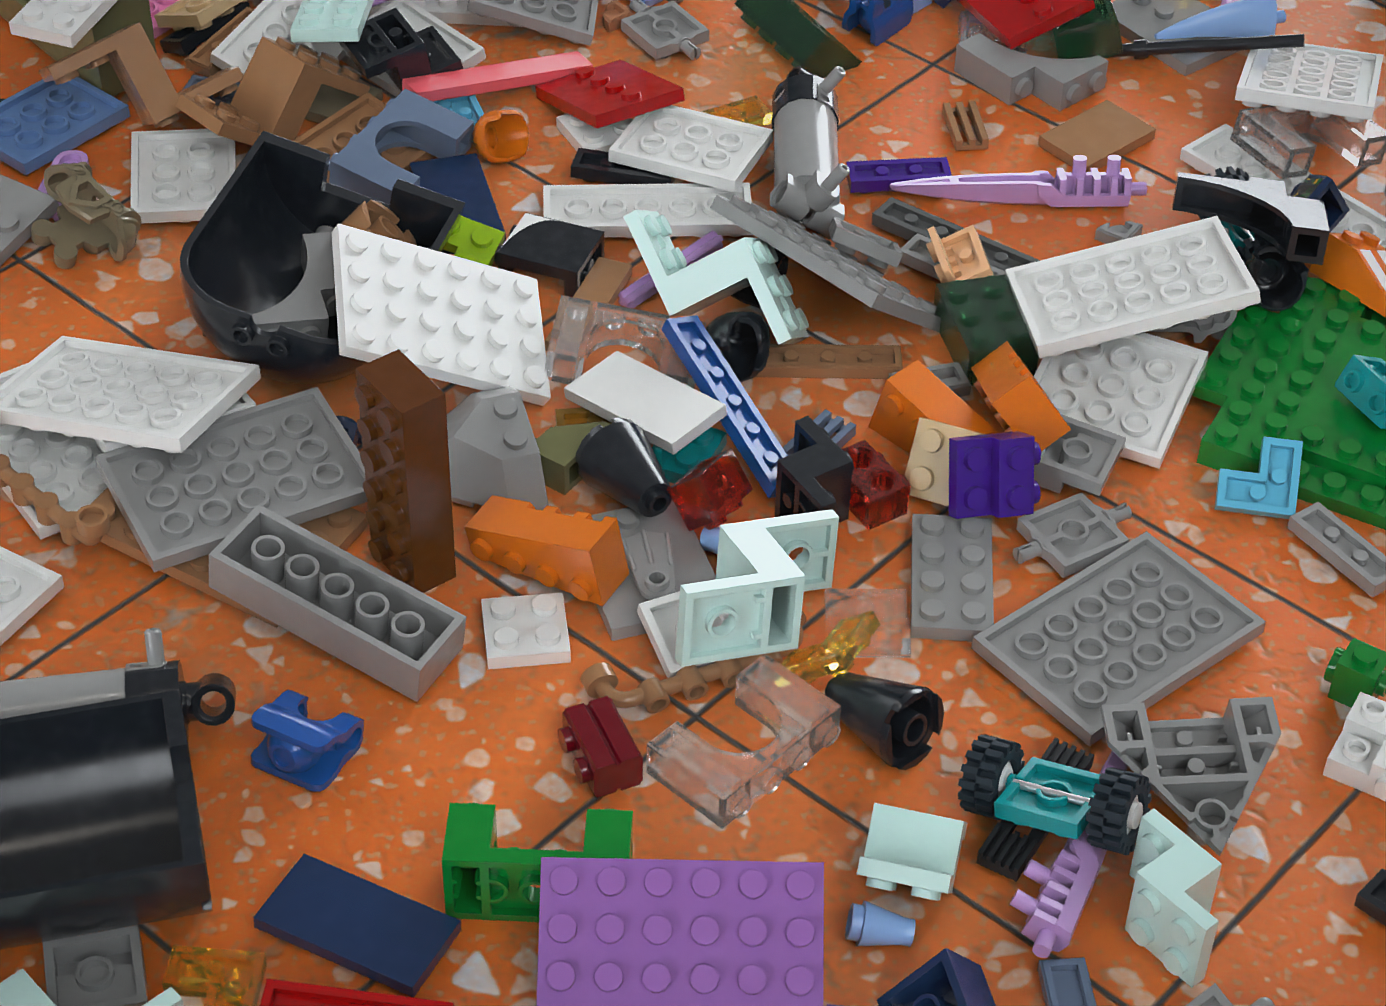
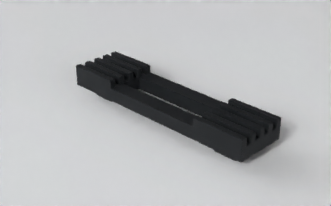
M1054 738L1041 757L1043 760L1089 771L1093 764L1094 754L1089 753L1086 756L1085 750L1081 749L1077 752L1076 746L1072 745L1071 748H1067V742H1063L1061 745L1059 744V739ZM1002 819L1000 823L996 824L979 849L976 863L1017 882L1028 862L1033 858L1049 832L1032 828L1028 836L1024 835L1021 838L1018 831L1012 834L1017 824Z

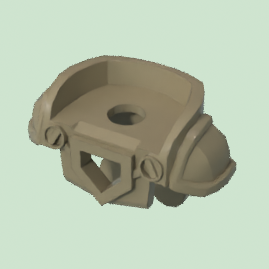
M86 162L56 164L46 168L44 172L46 191L62 205L57 207L58 221L52 223L46 219H39L32 223V241L38 246H48L53 243L55 245L54 263L62 269H70L76 264L78 249L82 247L90 254H98L109 248V252L115 261L125 260L127 254L135 247L136 236L142 223L140 215L133 208H126L119 200H115L92 177V168Z

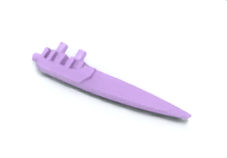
M1076 155L1073 157L1072 172H1064L1063 168H1056L1055 178L1048 171H1034V173L944 176L890 184V188L894 191L921 196L980 203L1049 205L1050 207H1127L1131 196H1146L1147 193L1146 182H1132L1128 168H1121L1120 172L1121 157L1118 155L1108 156L1106 172H1099L1098 168H1090V172H1086L1087 157Z
M1111 751L1099 774L1105 773V769L1108 767L1127 771V765ZM1085 830L1077 840L1068 837L1064 848L1055 858L1050 868L1033 859L1028 862L1023 875L1041 885L1040 893L1036 899L1017 889L1010 901V906L1028 915L1021 933L1035 942L1032 951L1037 957L1047 958L1051 951L1060 952L1069 946L1103 863L1107 850L1091 846V843L1087 841L1088 834H1086Z

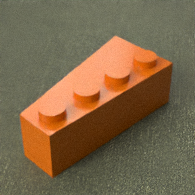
M1008 341L971 367L978 379L973 385L984 398L983 400L1005 430L1004 432L1020 431L1035 436V442L1039 444L1041 451H1043L1071 430Z
M918 359L886 380L868 425L869 428L909 454L919 417L983 434L999 433Z
M492 495L464 527L470 550L478 559L491 561L506 567L514 574L526 575L538 580L547 587L558 588L572 594L581 601L588 600L602 607L630 574L618 520L614 517L605 516L602 521L592 520L591 514L587 512L577 511L574 516L562 514L559 507L547 505L543 510H537L531 502Z

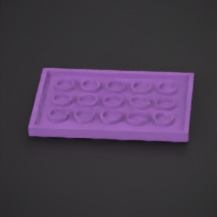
M541 857L536 1006H823L824 862Z

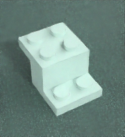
M874 803L864 856H860L856 875L867 877L865 886L896 891L897 883L912 886V896L938 901L941 899L942 893L949 894L953 891L962 840L965 839L968 823L952 818Z
M1153 808L1143 815L1140 820L1129 873L1135 882L1124 930L1129 933L1136 944L1145 947L1157 957L1171 974L1179 976L1192 988L1205 978L1219 923L1210 914L1222 864Z

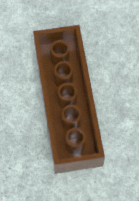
M398 349L355 368L357 387L354 389V394L359 404L360 419L357 420V427L362 436L363 450L360 451V458L365 469L366 480L363 482V490L368 503V511H366L365 516L370 527L371 540L368 541V547L372 557L378 563L382 562L391 571L394 578L425 593L456 577L445 393Z

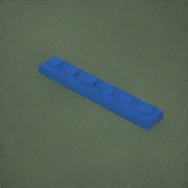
M694 315L666 319L661 330L701 393L726 404L727 416L721 419L720 423L767 497L775 498L777 463L779 459L788 455L699 317Z

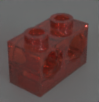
M865 440L842 449L849 453L854 464L851 480L852 497L849 510L868 530H871L907 514L911 490L906 477L899 474L886 461L884 456Z

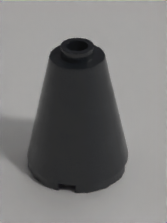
M625 418L611 419L614 423L604 428L600 424L594 427L584 437L576 452V461L579 463V471L577 470L581 479L589 486L645 517H654L663 513L672 501L673 491L642 428L631 419Z
M842 672L833 677L825 688L826 707L887 765L900 770H907L919 764L933 748L927 745L932 733L934 732L939 735L942 729L944 718L942 699L927 687L851 672Z

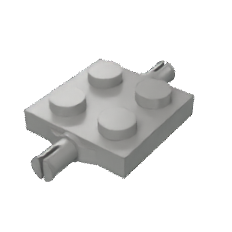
M632 0L630 2V9L636 12V14L621 19V31L655 60L666 58L677 52L685 53L691 60H694V58L698 59L701 55V50L696 45L709 41V29L675 1L659 6H647L641 0Z
M1081 492L1034 511V514L1024 515L1018 518L1016 530L1029 543L1014 548L1013 557L1015 561H1018V564H1022L1037 556L1042 557L1062 578L1084 570L1129 542V539L1117 528L1116 523L1130 519L1132 517L1131 508L1129 505L1127 506V503H1122L1119 506L1106 510L1093 504Z

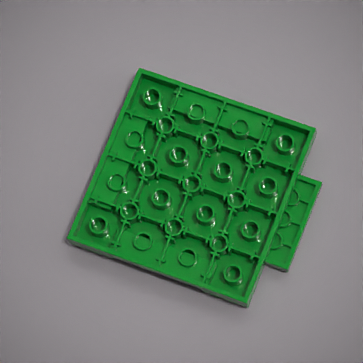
M1308 277L1306 288L1300 300L1291 308L1280 311L1279 314L1256 305H1250L1239 310L1237 317L1228 327L1207 360L1192 396L1222 407L1201 439L1197 463L1216 470L1222 468L1258 473L1261 442L1264 436L1303 441L1297 499L1311 504L1319 502L1328 510L1386 530V429H1380L1335 387V382L1353 355L1382 358L1386 362V317L1369 309V307L1359 302L1360 298L1345 289L1339 290L1319 278Z

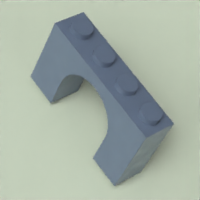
M404 89L395 99L391 98L377 116L371 117L367 126L359 134H354L339 153L333 154L328 171H330L329 183L390 205L392 189L397 179L419 186L420 177L387 161L380 153L394 147H413L438 158L464 155L472 146L474 121Z

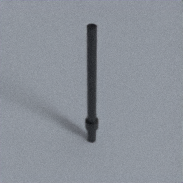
M1305 34L1148 42V39L1134 40V43L1109 44L1108 54L1109 57L1134 56V59H1146L1149 55L1305 47Z

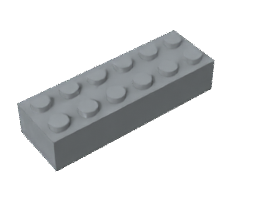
M260 504L209 554L210 588L416 702L463 648L466 616Z

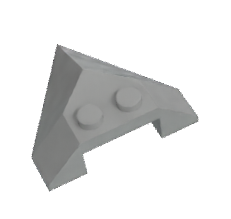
M507 386L471 393L447 414L452 502L469 507H474V504L483 506L492 495L531 502L537 510H543L548 505L540 451L519 391Z
M1273 698L1229 699L1222 718L1148 721L1145 703L1101 705L1100 710L1108 747L1134 773L1147 776L1149 778L1148 783H1151V789L1220 857L1280 738L1281 730Z

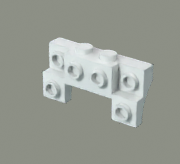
M1360 692L1345 719L1343 730L1327 758L1323 775L1386 802V702Z

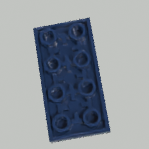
M477 153L410 162V172L420 177V187L465 202L461 216L505 232ZM445 249L441 251L446 254H455Z
M307 854L301 856L253 917L255 928L411 997L416 995L461 932V920Z

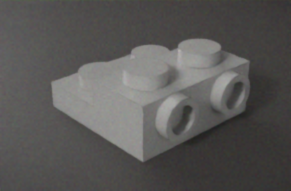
M1061 414L1071 430L1041 451L1040 463L1034 465V480L1038 482L1040 487L1059 494L1064 484H1068L1100 496L1123 451L1126 438Z
M138 925L43 942L47 996L56 1006H142L148 1002L143 946Z

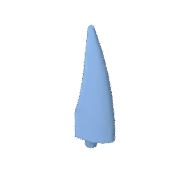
M1238 0L1177 22L1156 33L1154 37L1158 40L1194 37L1235 38L1275 35L1277 23H1284L1286 21V13L1284 10L1277 11L1276 0Z

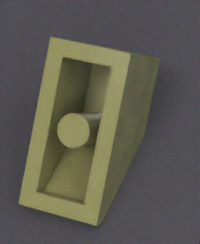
M603 421L550 427L540 437L535 438L540 451L545 486L566 495L582 479L577 470L579 471V463L576 461V452L582 440L597 425L600 424L604 428L610 424Z

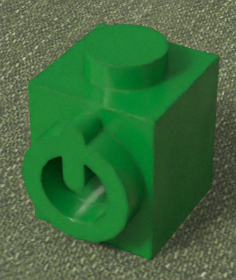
M1356 638L1352 639L1346 650L1336 647L1324 674V680L1331 683L1328 698L1352 708L1360 692L1378 698V696L1384 697L1386 695V652Z

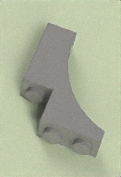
M978 33L957 44L954 72L1007 105H1011L1032 94L1058 111H1061L1105 88L1108 60L1099 55L1078 59H1057L1030 55L1009 49Z
M331 232L302 234L301 265L304 271L302 280L284 300L273 307L253 314L252 319L264 331L275 332L282 325L311 336L328 338L329 317L337 316Z

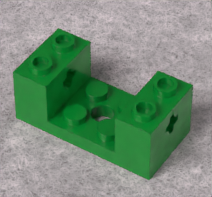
M450 803L442 854L445 913L456 919L539 922L540 888L530 885H540L541 857L633 859V811L587 809L583 852L563 849L535 850L517 847L498 848L496 805Z

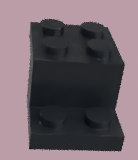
M397 8L367 20L359 42H339L367 80L386 72L401 92L403 91V78L463 69L461 59L433 25L415 32Z
M809 416L795 421L793 454L778 460L775 517L833 509L839 516L840 523L849 517V505L852 497L851 480L854 470L853 460L849 453L842 450L830 438L824 428H820Z

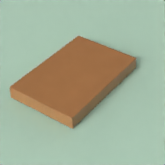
M1105 100L1040 135L1038 146L1072 167L1074 156H1086V172H1090V168L1100 169L1106 166L1109 155L1122 157L1155 139L1156 129L1109 100Z

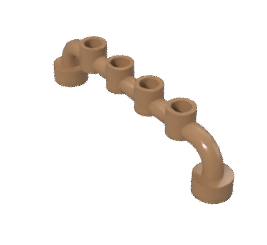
M0 454V487L10 486L13 502L16 505H34L37 520L40 524L50 526L57 523L60 527L62 541L65 544L78 545L83 543L87 546H95L101 541L103 535L109 531V514L104 506L89 504L81 507L78 511H66L60 506L58 496L55 493L42 492L35 486L34 478L31 474L18 473L11 467L9 457Z
M803 611L801 614L798 648L802 644L804 634L802 626L806 622V616ZM797 649L716 661L700 668L695 665L685 666L673 677L661 681L658 678H649L641 682L637 689L625 692L615 689L618 684V678L608 663L602 662L590 666L583 672L580 680L587 694L592 698L608 696L612 699L615 707L631 708L644 704L647 711L654 714L663 711L670 704L669 695L682 691L687 700H697L707 693L709 688L708 682L721 679L726 688H733L745 680L746 672L744 670L758 666L763 675L774 674L784 665L782 658L792 654Z

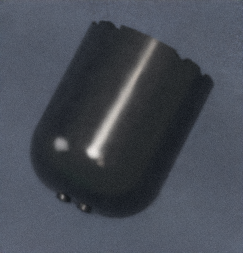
M262 131L183 245L180 256V277L186 303L199 328L218 350L232 361L259 365L262 377L294 384H317L343 378L356 372L355 368L369 362L339 355L337 316L329 317L328 338L311 336L282 325L277 331L268 332L260 329L252 319L253 314L273 307L284 300L304 276L301 265L302 234L315 233L316 229L320 226L335 228L337 224H341L364 201L367 204L370 200H374L387 207L400 219L396 225L403 233L408 229L413 235L417 246L441 252L461 218L465 202L397 179L392 189L390 205L326 182L330 154Z
M180 690L0 719V950L213 911Z

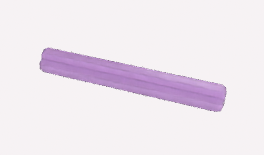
M710 231L683 249L682 253L686 259L687 266L722 249L723 237L715 231ZM647 273L619 292L620 300L618 302L621 306H624L627 310H632L658 292L650 273Z

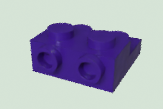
M1015 431L949 438V516L955 519L987 515L1004 518L1034 514V504L1038 503L1041 497L1040 486L1034 480V465H1038L1041 460V449L1039 444L1035 442V436Z

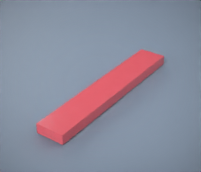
M574 51L403 78L402 90L407 89L433 102L542 84L575 74V70L578 68L593 67V64L580 52Z

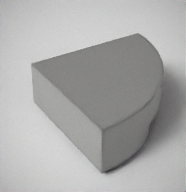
M1125 221V225L1114 226L1106 223L1096 229L1094 239L1108 244L1139 236L1142 234L1143 225L1131 221Z

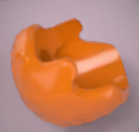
M492 110L483 114L474 126L472 137L475 149L483 159L491 163L504 164L521 158L526 154L529 147V129L522 114L516 110Z

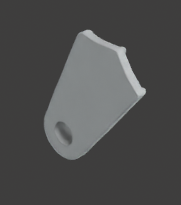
M642 528L641 531L631 536L622 537L626 560L640 594L644 598L652 600L675 593L676 581L670 533L668 531L654 532Z

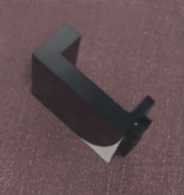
M525 213L519 223L512 226L505 243L498 246L494 262L498 268L513 272L516 268L564 280L565 298L572 299L599 257L604 258V231Z

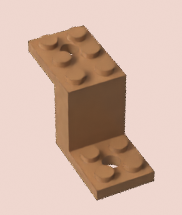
M140 22L128 25L38 70L44 82L55 81L56 85L80 76L77 69L83 66L88 70L110 61L143 125H154L155 128L165 127L180 119L177 113L181 110L175 105L181 94L195 98L197 94L207 98L212 95L214 98L218 96L223 97L237 90L238 86L236 83L243 78V74L238 66L226 68L177 93Z
M262 36L230 104L220 101L219 105H215L216 103L213 100L197 94L195 98L181 94L175 106L215 134L253 146L262 131L293 141L306 118L321 84L359 97L369 92L371 86L360 80L361 73L345 65L341 68L338 65L340 60L330 54L322 52L320 56H317V51L303 44H300L297 49L295 48L296 44L283 37L278 36L275 41Z

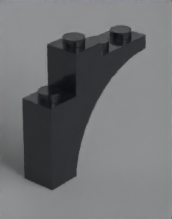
M1178 172L1172 210L1207 217L1218 216L1221 221L1239 226L1266 239L1281 251L1287 261L1323 265L1330 233L1323 200L1287 196L1285 182L1279 180L1249 177L1248 181Z

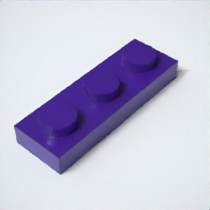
M947 157L846 162L850 170L847 176L850 193L859 192L866 194L879 191H894L890 188V184L894 182L952 176Z

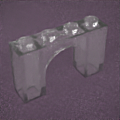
M1272 105L1239 110L1230 140L1280 179L1307 176L1317 145L1312 141L1331 148L1356 168L1381 164L1386 151V130L1372 120L1365 119L1362 123H1355L1345 120L1344 116L1333 114L1330 117L1321 118L1311 115L1310 111L1296 109V112L1292 113L1282 112Z
M561 295L546 355L544 370L546 379L570 384L583 375L586 360L593 351L609 345H625L637 348L648 354L656 362L659 372L693 389L695 387L693 378L661 330L666 319L678 317ZM701 321L704 327H706V322Z
M763 654L736 675L735 705L774 733L776 738L770 744L752 752H727L710 745L678 721L647 743L646 773L721 829L735 818L739 819L746 815L757 800L765 794L773 793L779 787L782 780L793 771L803 769L810 758L823 747H830L837 740L841 731V706L767 654Z

